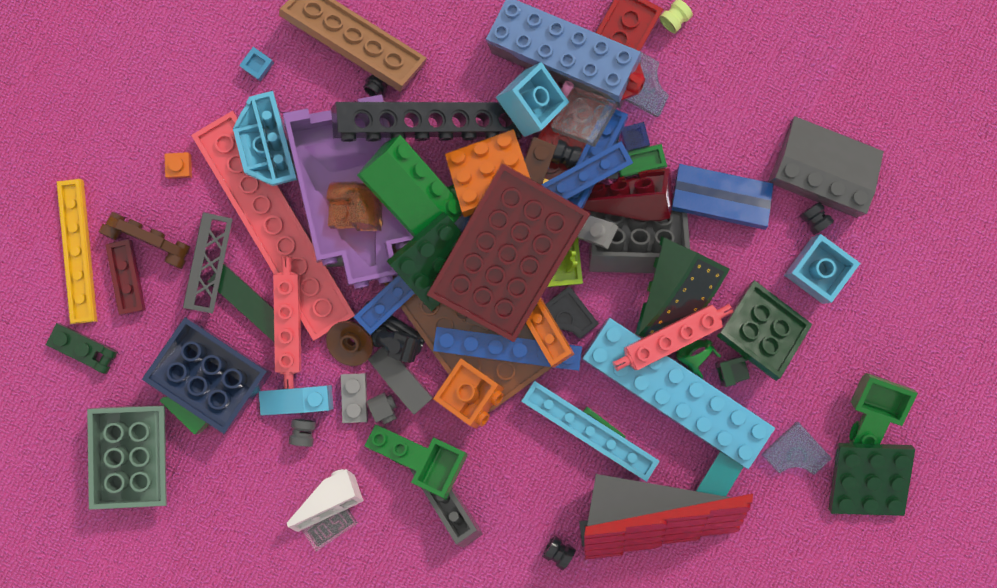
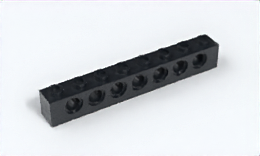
M335 102L331 108L333 138H341L342 142L356 141V138H366L368 142L380 141L381 138L393 139L399 135L405 140L406 138H415V141L430 140V137H439V141L453 140V137H462L464 141H471L477 139V137L488 139L513 129L517 140L522 139L523 136L499 102ZM429 117L435 119L437 127L430 125ZM452 117L459 120L460 127L454 125ZM476 117L482 120L483 127L476 123ZM499 117L505 121V127L500 124ZM355 118H361L365 123V128L358 127L355 123ZM380 118L388 120L389 128L381 125ZM404 118L411 119L414 126L408 127L405 124Z

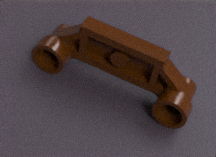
M111 212L106 224H102L99 230L100 234L117 241L121 232L167 252L168 254L164 262L181 270L186 263L184 259L190 246L180 241L173 244L164 239L165 234L155 229H151L148 232L142 229L143 225L132 219L125 222L123 216Z

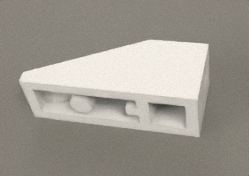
M341 469L333 472L331 477L324 479L287 522L288 528L299 532L363 502L355 475L347 469Z

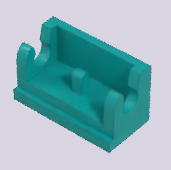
M720 452L696 491L726 496L744 466Z

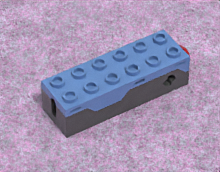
M505 0L486 38L492 54L527 69L542 62L555 81L562 84L565 81H570L574 84L573 89L617 108H621L625 99L638 95L645 83V77L641 68L640 51L518 0Z

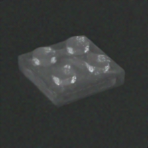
M573 87L567 97L569 103L557 114L551 128L556 133L595 147L614 114L617 103L606 97Z

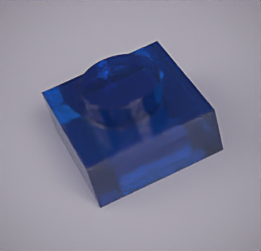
M644 122L623 127L621 136L627 152L650 146Z

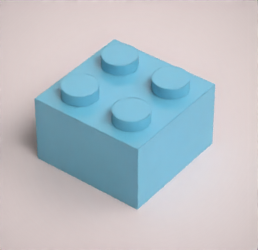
M542 62L525 69L495 97L524 137L541 131L569 103Z
M822 234L811 237L784 276L820 303L827 304L833 302L861 263Z

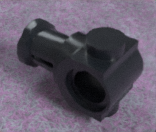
M379 326L371 334L373 346L384 347L388 356L398 361L414 362L416 355L421 351V339L411 334L399 331L391 333L383 326Z

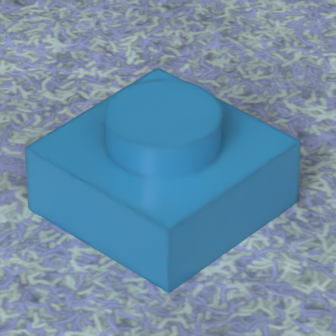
M252 47L239 66L261 82L274 62L255 47Z

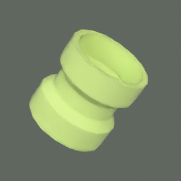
M675 0L671 4V9L664 11L659 16V20L668 31L675 34L681 28V24L687 22L693 16V13L685 2Z

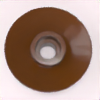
M341 321L333 325L327 333V348L338 362L348 366H358L370 358L373 351V342L369 333L361 325L351 321Z

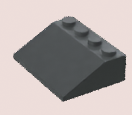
M794 116L768 182L858 218L867 214L876 191L884 151Z
M671 210L670 219L643 221L590 211L591 216L612 222L618 226V229L608 249L589 243V272L655 274L656 268L653 265L655 258L659 257L662 246L659 245L661 236L690 249L687 213Z

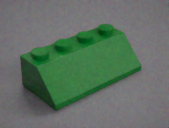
M401 135L385 142L357 174L362 182L413 237L443 212L454 223L462 214L458 199Z

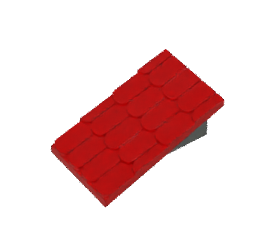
M596 474L588 524L584 534L585 560L623 556V552L655 549L661 547L662 544L697 541L702 536L738 532L744 522V518L747 517V512L750 510L753 493L737 497H726Z

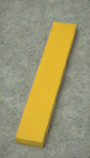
M84 180L57 181L70 324L97 322Z

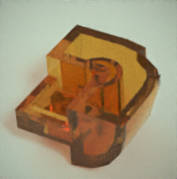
M348 181L331 182L329 184L326 199L329 201L328 226L330 229L355 228L357 231H381L382 202L364 183Z

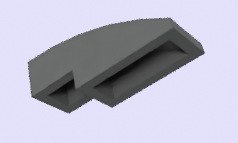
M381 347L368 359L414 415L434 398L404 362L389 357L384 347Z

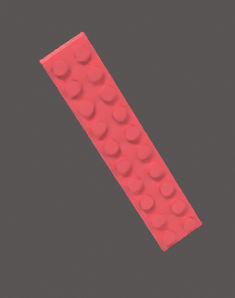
M231 111L191 136L273 274L282 272L281 257H292V272L300 274L301 321L313 341H316L326 335L333 325L341 321H349L356 314L328 267L323 266L322 262L317 263L312 241L279 185L271 186L244 173L233 131L238 117L234 111Z

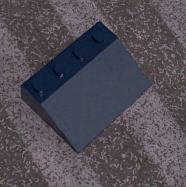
M184 317L142 380L221 433L226 434L259 393L272 372L194 320Z

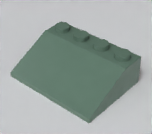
M123 406L87 409L89 510L166 506L165 406Z

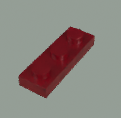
M127 239L105 244L119 315L146 311L133 241Z

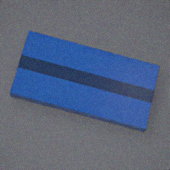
M679 164L671 210L766 230L769 223L773 183Z

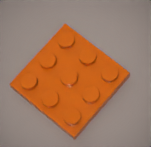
M514 129L445 154L464 217L472 215L501 163L530 178Z

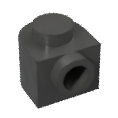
M384 392L367 400L368 407L376 423L382 421L383 425L397 419L394 411L397 405L392 395L387 396Z

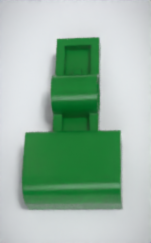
M865 373L851 399L854 409L862 412L863 415L860 421H856L851 428L849 435L850 443L880 444L890 422L903 426L918 395L916 390Z
M376 424L365 444L366 448L416 471L411 483L445 500L468 456L466 452L434 437L429 447L426 448Z

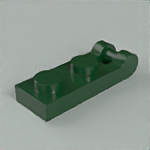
M56 323L46 343L47 346L103 374L108 373L110 369L109 364L118 353V351L61 323ZM99 352L103 354L100 361L96 360Z

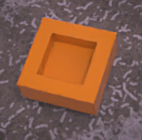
M189 152L164 154L166 178H192V162Z

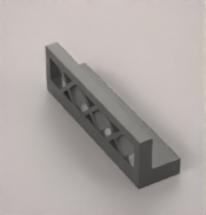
M202 213L183 308L213 313L232 218ZM212 220L226 223L225 232L218 237H215L210 230ZM210 234L213 240L207 243ZM223 237L222 246H221L220 243L218 242V239H220V238ZM215 242L221 250L220 256L210 261L205 254L207 246ZM205 258L208 264L202 267ZM216 261H218L217 270L213 265ZM211 266L216 274L215 280L205 285L200 278L201 271ZM199 281H200V283L202 284L203 288H201L200 290L197 291V289H198V284H199ZM212 284H214V285H213L212 294H211V292L209 291L208 287L211 286ZM203 290H206L211 297L209 308L194 305L196 295Z

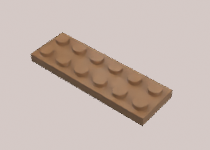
M288 0L279 9L280 17L399 92L404 89L426 62L427 58L336 0Z

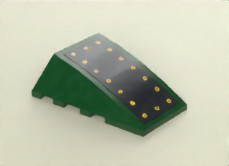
M661 236L659 243L662 246L659 257L655 258L653 265L656 268L653 281H649L647 291L650 293L647 302L643 303L635 334L644 338L708 306L730 269Z

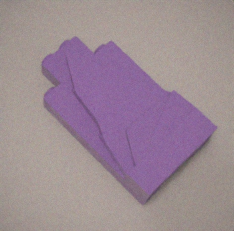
M382 95L357 99V102H383ZM307 108L283 113L285 130L317 263L322 262L323 266L335 264L338 262L337 258H342L348 286L354 285V289L368 287V282L378 280L379 284L393 281L392 276H396L397 273L387 262L394 255L392 246H396V250H399L414 237L357 176L385 142L391 140V138H381L380 141L368 142L366 138H356V141L342 142L341 138H333L331 110L309 114ZM355 118L356 125L365 128L364 121L361 118ZM380 118L381 125L389 128L388 120Z

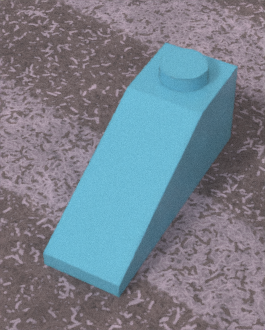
M332 385L259 391L260 415L307 413L334 409Z

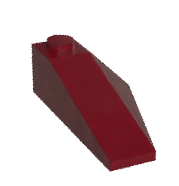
M670 168L645 170L638 172L639 177L627 180L622 176L608 185L601 182L596 183L583 209L643 221L670 219L672 209Z

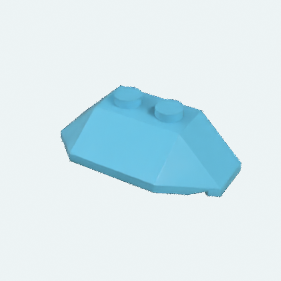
M270 91L250 96L233 127L244 173L271 186L297 180L292 154L274 92Z

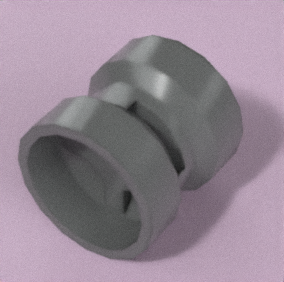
M292 419L291 427L293 431L289 436L288 443L296 446L312 447L314 442L312 431L316 428V421Z

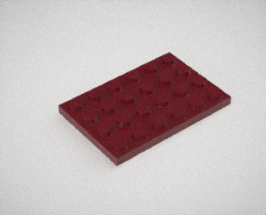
M501 163L428 290L427 296L515 342L589 218L590 212L508 165Z

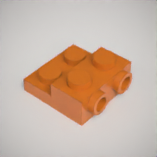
M460 358L433 399L466 424L477 429L478 426H484L489 420L490 414L488 412L493 405L497 406L502 401L504 387Z

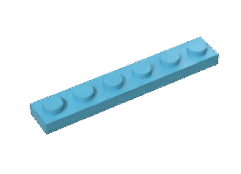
M536 381L532 383L521 401L646 482L659 463L658 459Z

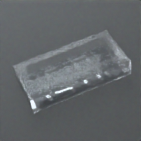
M346 509L304 529L303 533L314 550L318 551L358 522L350 510Z

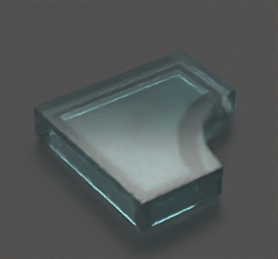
M641 52V68L645 77V83L638 95L625 100L647 113L659 117L669 94L662 89L658 81L657 70L659 62Z
M795 422L761 454L778 473L788 468L799 467L815 475L832 459L799 422Z

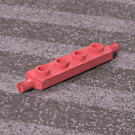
M281 257L282 272L273 275L275 372L284 374L283 388L292 389L294 388L293 374L301 371L300 274L292 272V257Z
M727 304L717 310L713 305H708L624 347L625 356L613 361L616 371H619L630 365L634 370H639L723 327L721 319L733 313L732 307Z

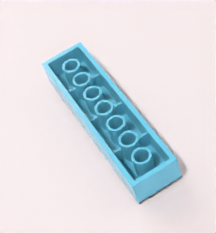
M607 318L581 359L719 452L724 453L744 466V468L749 469L775 430V427L668 356L639 370H634L628 365L616 371L613 361L624 357V347L641 338L613 319Z

